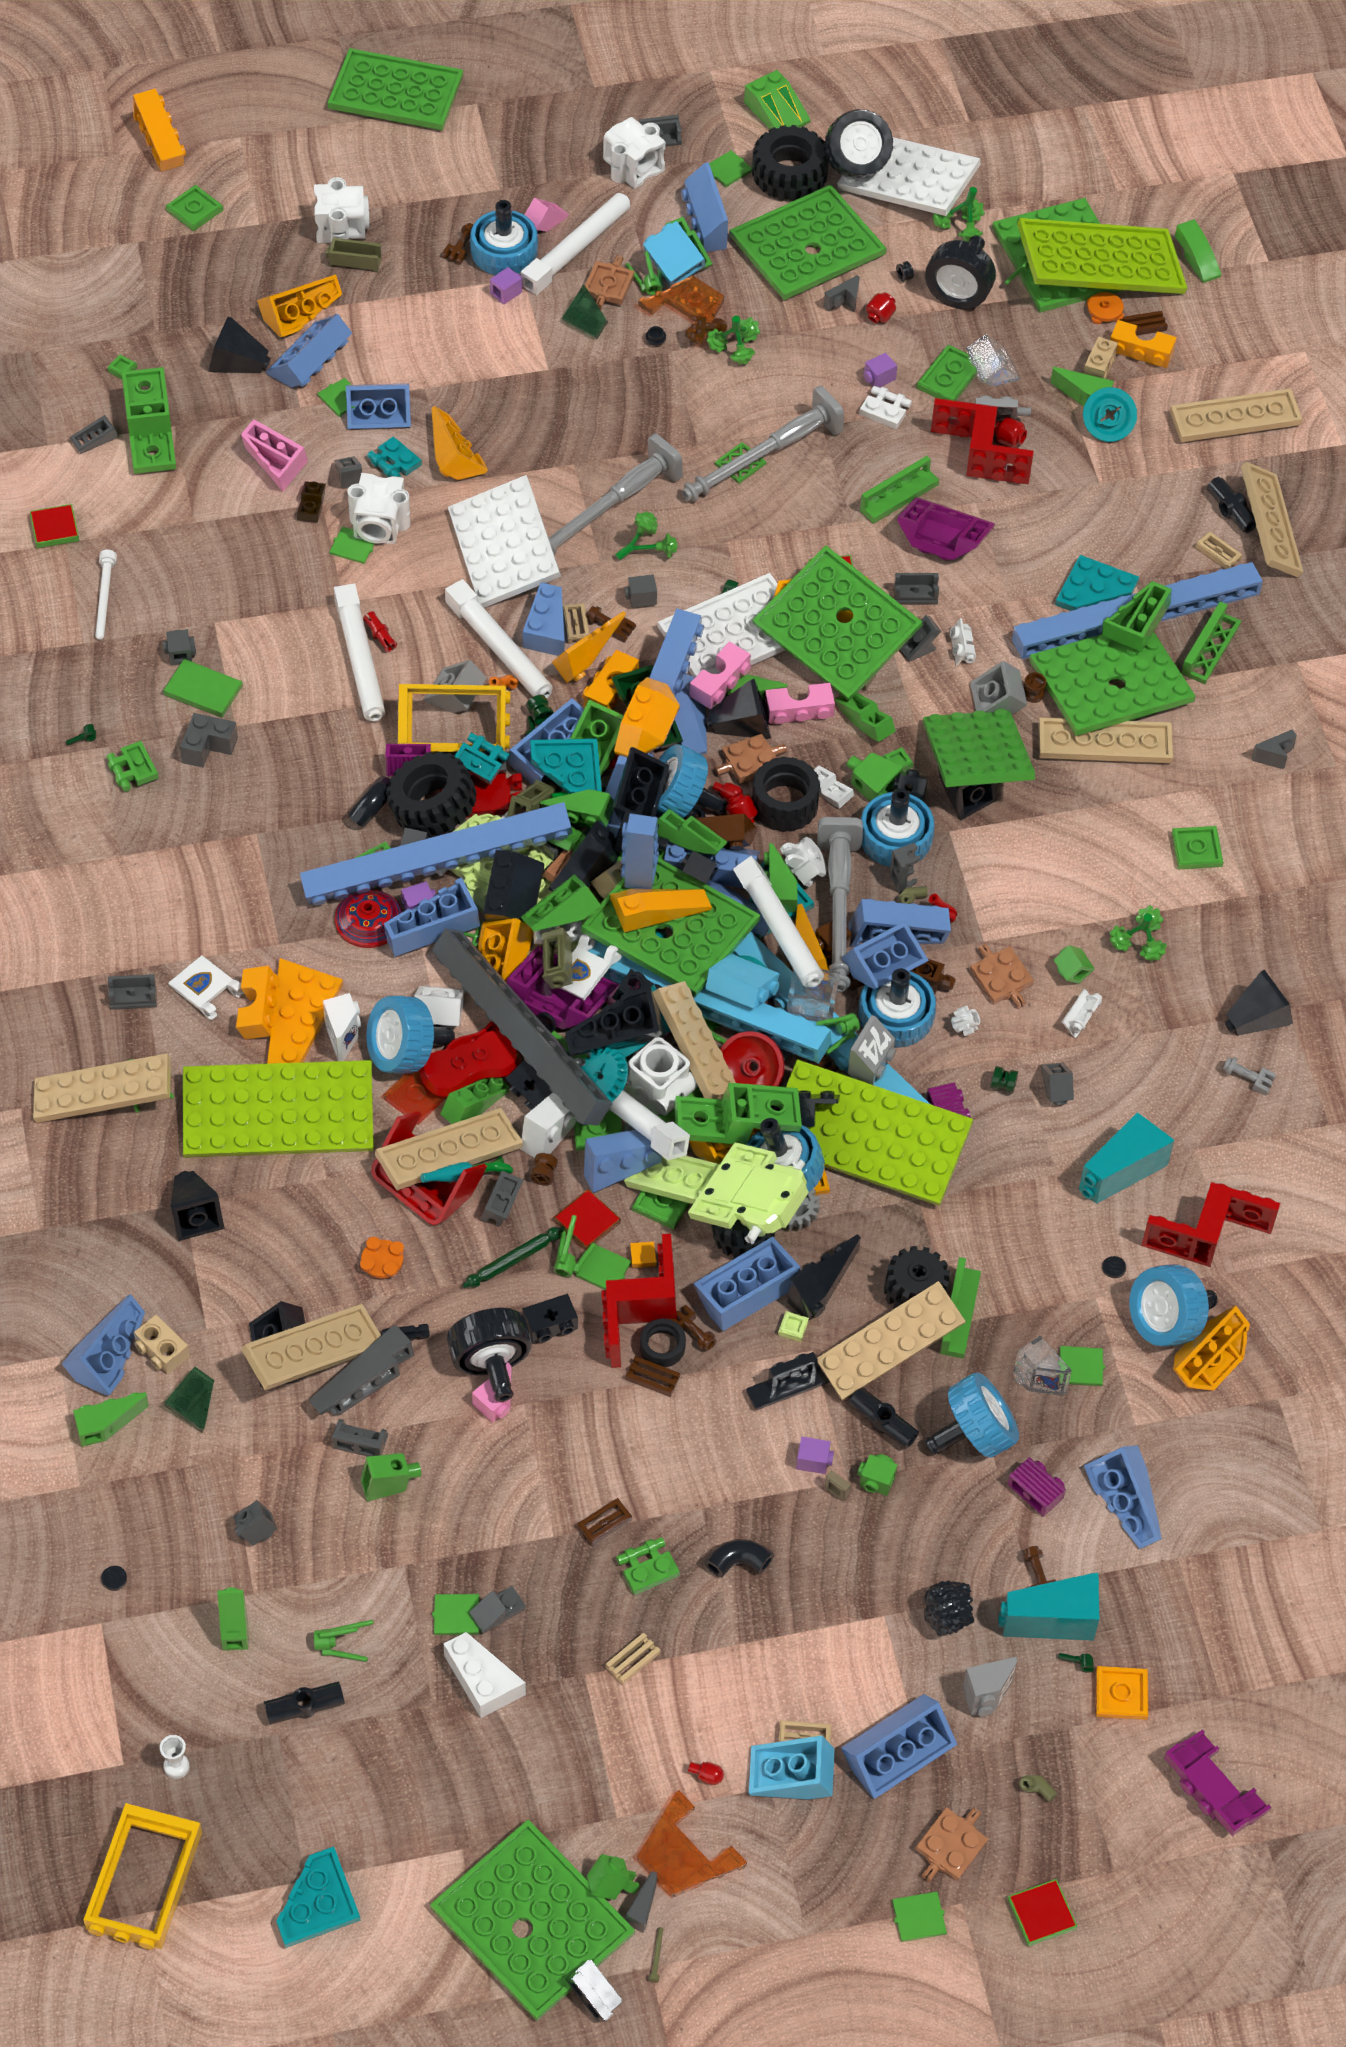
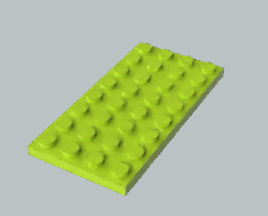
M1019 218L1017 222L1035 284L1185 294L1188 289L1168 229Z
M797 1059L786 1087L798 1088V1091H811V1094H820L821 1091H834L835 1094L840 1095L838 1104L816 1103L815 1127H807L813 1132L819 1142L824 1156V1166L941 1206L973 1125V1119Z
M371 1060L183 1066L184 1158L374 1151Z

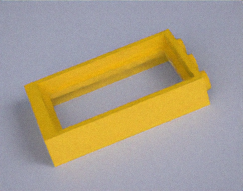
M399 684L398 744H431V752L457 753L463 744L412 742L413 694L497 695L496 744L493 745H500L504 751L505 749H510V735H506V726H510V713H506V704H510L511 691H506V686Z
M125 1803L83 1919L88 1932L96 1936L110 1935L122 1943L136 1942L139 1943L140 1947L148 1950H153L154 1948L162 1949L202 1835L201 1823ZM131 1826L185 1840L154 1931L99 1917Z

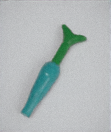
M501 1156L494 1162L482 1163L487 1165L484 1173L492 1171L513 1173V1168L504 1163V1159ZM459 1162L435 1171L422 1173L420 1179L423 1183L431 1181L457 1182L464 1169L481 1164L472 1165L469 1162Z

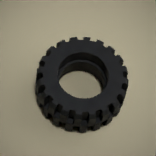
M782 125L777 129L775 127L770 129L769 133L765 132L756 141L753 148L752 176L756 185L771 197L776 196L779 200L789 199V201H795L820 190L824 186L828 175L829 162L827 155H825V141L818 137V134L814 131L810 132L808 128L803 126L799 128L797 125H791V127ZM783 160H795L801 162L802 164L797 166H787L780 164L778 162Z
M427 752L423 756L417 755L413 757L414 759L411 761L407 760L403 763L401 769L398 768L394 772V777H391L386 791L388 805L403 830L409 828L427 832L428 837H433V835H443L446 831L451 832L455 830V826L463 824L465 817H469L472 813V807L475 806L477 795L474 783L463 762L454 755L448 753L445 755L444 752H436V754ZM437 789H443L436 796L430 799L421 800V798L429 792Z

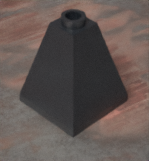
M228 316L215 343L208 372L261 373L263 368L267 369L271 360V357H268L269 350L232 317Z
M755 679L749 680L719 704L709 710L710 716L706 717L709 730L714 729L715 734L750 738L762 734L765 739L771 738L765 704Z
M938 767L939 778L960 820L996 801L995 783L946 787Z
M1265 969L1257 975L1227 1012V1020L1224 1021L1229 1032L1233 1033L1235 1031L1237 1036L1293 1024L1290 1003Z
M182 1171L175 1175L171 1211L178 1241L225 1229L218 1193L194 1171Z

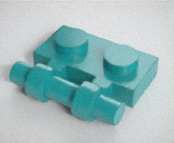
M394 436L378 446V454L372 450L367 454L371 464L376 468H381L387 477H401L399 472L407 476L422 466V460Z
M471 732L467 740L473 743V745L469 746L463 742L455 757L463 762L468 773L491 785L502 768V764L496 760L500 758L506 762L510 754L504 751L500 745L497 744L495 746L486 741L484 736H477ZM482 748L489 752L490 755L487 756L479 750Z

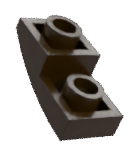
M315 481L304 482L301 502L297 511V520L319 521L326 484Z

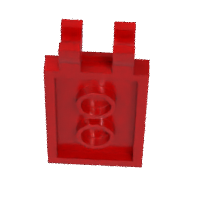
M498 773L491 785L473 775L470 776L477 795L475 806L472 807L473 810L469 817H472L474 814L480 816L484 814L504 815L507 813L512 796L522 792L521 773L513 774L509 778H506L505 773ZM510 790L519 791V792H514V793L511 794V793H510Z

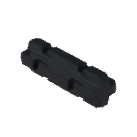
M419 1324L418 1327H415V1325L398 1327L409 1340H415L416 1337L423 1339L430 1336L428 1324ZM390 1328L383 1329L382 1335Z

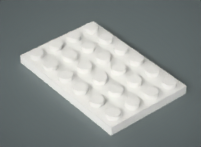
M893 137L891 158L878 173L864 179L846 178L842 175L837 183L839 190L947 216L981 165L980 158Z
M527 475L448 507L475 593L478 595V602L484 608L537 587L540 583H547L562 577Z
M770 573L684 610L701 615L702 624L704 625L702 637H698L696 640L697 649L695 655H691L689 659V672L693 677H696L703 669L711 674L721 673V671L716 669V655L729 641L751 654V665L785 651V649L752 622L774 598L778 583ZM674 615L658 621L657 627L664 637Z

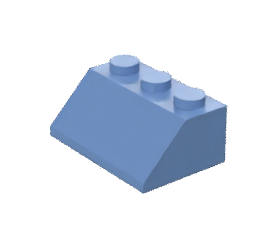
M409 383L346 385L348 429L411 427Z
M905 921L854 947L842 957L844 963L849 966V971L853 978L874 990L890 982L894 970L902 968L909 972L929 961Z

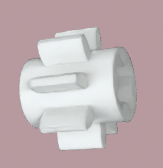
M966 1005L953 1012L955 1016L952 1017L951 1022L956 1032L960 1033L963 1031L964 1036H967L978 1030L977 1025L980 1024V1016L975 1009L969 1010Z

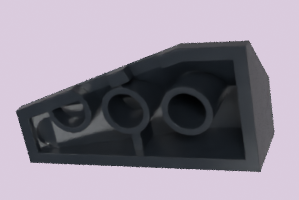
M596 820L582 834L548 889L553 892L573 875L577 876L588 888L592 887L591 881L618 860L619 854L617 851H614L616 844L614 834Z
M650 986L625 993L619 1000L602 1008V1011L591 1018L585 1019L565 1033L570 1056L604 1050L606 1047L613 1049L645 1043L657 1037H666L662 1016Z
M858 1234L839 1245L833 1255L829 1253L824 1254L818 1264L811 1262L790 1279L788 1304L801 1316L807 1317L810 1320L814 1316L818 1317L823 1313L826 1308L825 1306L860 1248L861 1237Z

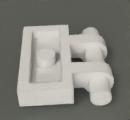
M873 386L871 394L877 397L874 398L868 395L859 410V415L897 429L906 416V410L901 407L910 408L912 400L905 398L906 396L899 393L897 395L889 392V389L885 387ZM885 399L894 402V404L885 402Z

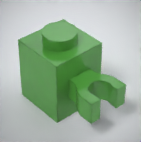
M601 1854L587 1875L593 1896L615 1900L622 1889L635 1894L640 1887L638 1882H633L637 1876L636 1872L628 1871L624 1859Z

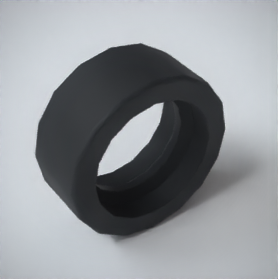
M662 1318L649 1322L645 1325L640 1335L639 1347L641 1355L645 1360L660 1366H673L681 1360L685 1353L686 1336L684 1330L678 1323L669 1319ZM668 1333L676 1338L677 1347L669 1353H657L649 1347L648 1342L649 1338L654 1334Z

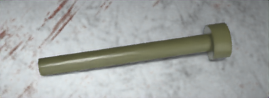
M662 1927L658 1928L653 1969L648 1979L652 1983H658L660 1977L657 1975L663 1935Z

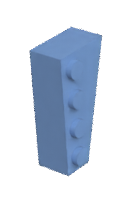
M571 698L510 749L508 764L518 773H521L529 783L534 784L535 780L546 783L549 777L531 764L530 740L570 739L584 708Z
M630 814L628 823L624 822L622 836L624 837L621 860L623 865L621 878H625L626 888H653L659 852H657L659 849L657 817Z
M461 877L455 880V884L451 887L440 889L438 894L431 899L425 898L420 901L419 906L412 910L407 909L385 922L384 927L387 942L396 957L437 942L445 928L466 932L480 927L478 909Z
M862 899L848 924V929L852 933L850 947H856L859 943H864L904 921L919 944H942L951 932L949 909L914 903L904 904L894 901Z

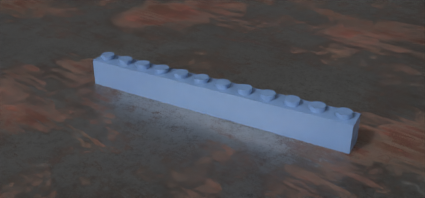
M1253 562L1164 585L1172 589L1171 604L1161 621L1216 607L1220 601L1227 604L1260 595L1263 580ZM1136 594L1121 596L1110 601H1102L1092 606L1081 607L1070 612H1062L1058 615L1040 618L1033 622L1021 623L1018 626H1014L1012 641L1021 659H1026L1030 657V654L1101 635L1103 633V621L1118 612V608L1129 603Z
M677 608L650 675L651 679L668 684L674 696L676 692L680 693L683 680L681 679L683 674H687L689 671L690 656L695 655L697 649L696 640L698 637H702L704 631L701 615ZM652 750V751H650V752H648V753H646V754H648V755L654 757V755H653L654 750ZM621 755L618 757L605 793L611 795L613 801H615L627 757ZM613 811L606 828L614 834L616 841L621 822L615 811Z
M563 802L301 872L300 876L308 903L321 905L328 899L346 898L350 893H366L373 887L379 886L384 888L392 885V882L401 880L406 882L413 880L414 876L421 874L429 876L435 874L436 870L444 868L451 870L457 868L462 863L474 864L479 862L481 858H494L496 850L519 852L526 846H541L552 839L563 840L573 833L565 803Z

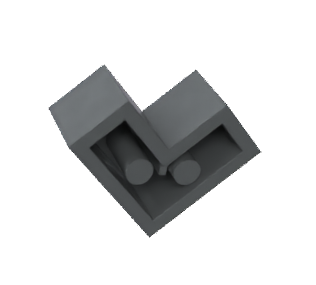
M193 713L180 746L182 763L204 768L210 751L232 755L238 739L236 722Z

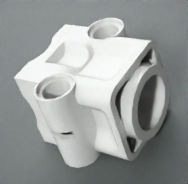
M630 117L614 125L605 133L603 138V159L611 166V179L616 183L627 182L632 188L636 189L647 178L657 176L665 171L664 151L666 142L660 137V128L655 123L641 125L636 119Z
M340 177L330 179L328 184L314 185V195L317 198L315 205V222L318 225L316 233L317 243H331L333 238L347 240L366 239L365 229H370L368 195L364 196L363 186H346L345 180Z
M361 473L359 484H353L348 488L349 518L353 524L355 538L364 539L370 543L394 544L398 531H405L410 527L409 493L404 490V478L393 476L381 478L373 474Z
M654 1038L627 1062L628 1078L624 1091L658 1117L660 1115L666 1116L674 1109L676 1096L687 1097L698 1087L693 1074L689 1072V1060L663 1038Z

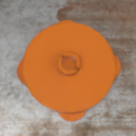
M1100 292L1087 300L1088 312L1092 316L1091 321L1094 324H1101L1103 321H1122L1124 317V304L1117 295L1109 292Z
M377 1237L368 1238L366 1247L361 1255V1269L370 1276L379 1279L395 1276L403 1265L404 1245L399 1241L380 1240Z

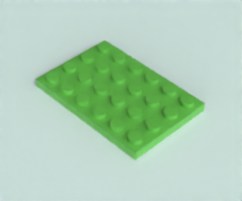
M349 48L328 100V109L443 131L464 76L463 70Z
M997 709L994 712L986 713L978 710L973 713L963 714L955 712L951 715L932 714L923 717V726L946 787L1035 780L1034 768L1010 711Z

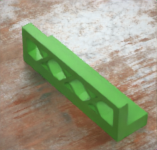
M925 456L861 495L860 511L874 524L913 501L915 497H919L938 486L939 479L930 471L931 459Z
M1221 601L1218 603L1184 660L1182 675L1206 684L1241 625V620L1226 614L1228 604ZM1224 621L1234 626L1231 629L1223 630L1221 623ZM1222 637L1224 643L1214 645L1212 639ZM1213 652L1215 658L1205 660L1203 654ZM1204 667L1206 673L1203 676L1194 672V669Z
M959 1257L951 1300L966 1322L943 1337L940 1354L964 1359L981 1271L965 1268L966 1258Z

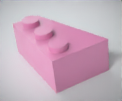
M254 419L241 434L245 449L282 491L287 488L308 462L304 447Z

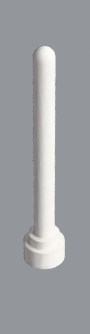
M103 550L99 556V563L103 569L95 634L98 640L104 638L111 569L116 565L117 554L112 550Z

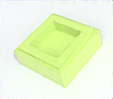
M786 1311L778 1335L801 1342L809 1318Z

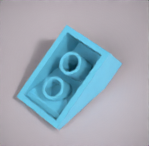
M822 1735L751 1746L749 1794L751 1796L816 1799L833 1796L835 1748Z

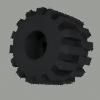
M737 1219L731 1229L711 1224L713 1237L718 1249L722 1248L723 1253L727 1256L733 1253L734 1258L739 1257L772 1236L775 1238V1232L766 1233L763 1237L758 1236L754 1244H751L745 1240L750 1230L740 1220Z
M911 1246L910 1251L907 1252L904 1248L899 1251L898 1256L894 1255L891 1258L885 1278L884 1294H887L886 1301L888 1304L894 1303L893 1310L938 1281L947 1293L950 1271L947 1270V1262L945 1260L940 1261L941 1255L935 1251L931 1254L929 1253L930 1248L923 1247V1250H918L917 1246Z

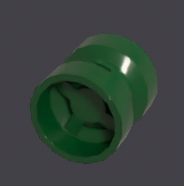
M536 695L526 703L534 723L538 726L554 713L552 708L548 706L549 702L544 695Z
M996 1066L990 1088L996 1090L1001 1088L1007 1093L1013 1094L1019 1071H1006L1003 1067Z

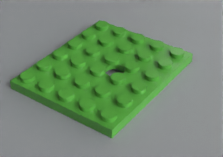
M832 185L729 230V236L783 300L885 255L887 249ZM811 246L813 248H820L821 251L818 254H809L805 249Z
M1086 198L994 221L992 228L1014 268L1017 270L1027 260L1017 226L1019 218L1100 224ZM1029 265L1018 274L1039 313L1086 301L1100 292L1115 293L1123 291L1042 284L1040 288H1037Z
M827 545L752 620L757 628L825 683H830L831 687L848 701L923 626L920 619ZM840 610H850L853 613V619L848 623L839 622L836 616Z
M1154 632L1142 652L1101 634L1030 654L1029 661L1035 671L1046 678V689L1076 736L1195 702V694ZM1119 679L1125 683V687L1119 689L1115 685H1109V681Z
M658 858L652 889H704L712 910L624 933L610 899V894L633 889L626 888L625 878H622L603 900L597 913L584 922L581 926V932L607 947L610 945L616 946L618 948L617 953L672 984L685 981L692 995L696 997L706 986L709 968L736 950L760 921V914ZM669 927L673 930V934L669 938H660L655 933L657 928Z
M529 1819L430 1904L433 1912L536 2021L542 2018L573 1990L565 1980L587 1960H592L599 1967L635 1934V1929L605 1898L592 1895L589 1882ZM518 1920H528L533 1926L531 1935L526 1938L517 1937L512 1931L514 1923Z

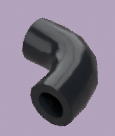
M378 777L348 812L349 817L356 824L366 827L387 802L386 791L387 787H389L390 778Z
M734 1539L724 1542L714 1549L704 1560V1564L714 1575L723 1578L730 1568L737 1564H745L761 1574L772 1562L774 1553L755 1541Z

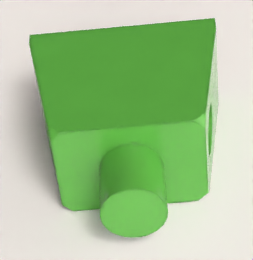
M870 753L863 761L856 756H852L847 763V767L853 770L851 784L870 802L882 794L889 793L894 788L896 776L900 777L903 771V766L875 753Z
M402 1453L366 1457L360 1479L366 1500L372 1501L406 1491L409 1479L421 1477V1467L419 1462L407 1464L405 1455Z

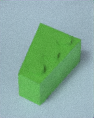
M1151 581L1134 595L1129 603L1125 606L1122 605L1118 608V612L1103 621L1102 636L1142 652L1171 604L1172 589Z

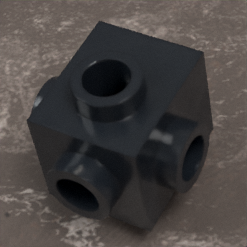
M906 769V772L902 771L900 777L896 776L893 789H904L909 794L923 801L928 776L919 775L920 772L917 770ZM907 784H911L913 788H909Z

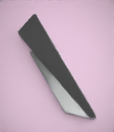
M393 1325L311 1397L310 1404L320 1415L327 1411H331L334 1415L343 1414L400 1376L398 1365L414 1356L412 1342L396 1325Z

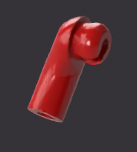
M932 894L929 897L928 901L932 906L949 909L950 923L956 920L957 911L954 907L944 902L937 894Z

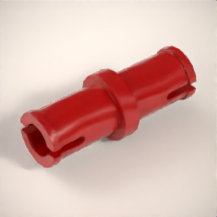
M374 611L368 612L367 614L371 619H368L365 615L363 620L371 629L374 639H378L386 652L393 651L390 645L396 648L397 643L389 634L388 627L381 623Z

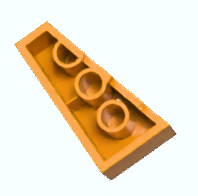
M155 88L133 95V117L135 121L139 122V129L141 133L145 134L148 147L153 146L151 147L152 155L162 172L183 166L186 151L183 144H179L178 131L171 125L172 118L169 111L166 112L164 109L165 102L163 96L158 95Z

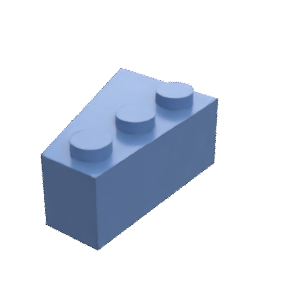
M540 583L522 632L523 648L556 656L565 651L561 587Z
M637 1130L587 1138L585 1141L584 1177L594 1193L661 1163L662 1156L650 1147L651 1141Z

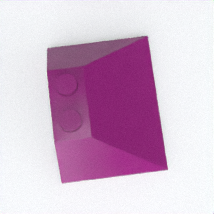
M918 497L914 498L897 519L912 547L918 548L922 553L938 555L943 560H953L976 549L995 526L993 522Z
M539 945L507 978V984L535 1016L540 1012H547L555 1019L556 1027L561 1029L578 1025L585 1019L591 1018L619 985L602 977L585 1000L561 988L551 989L542 977L544 975L543 947ZM554 953V967H557L558 955Z

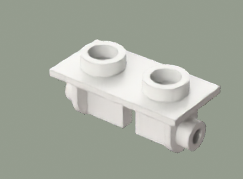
M960 618L951 627L949 634L957 666L962 660L967 663H973L976 659L974 645H971L973 643L972 629L968 624H963L962 618Z
M1083 989L1063 1019L1062 1023L1074 1038L1078 1036L1080 1031L1085 1029V1025L1092 1016V1013L1102 1004V996L1100 994L1090 995L1086 989Z

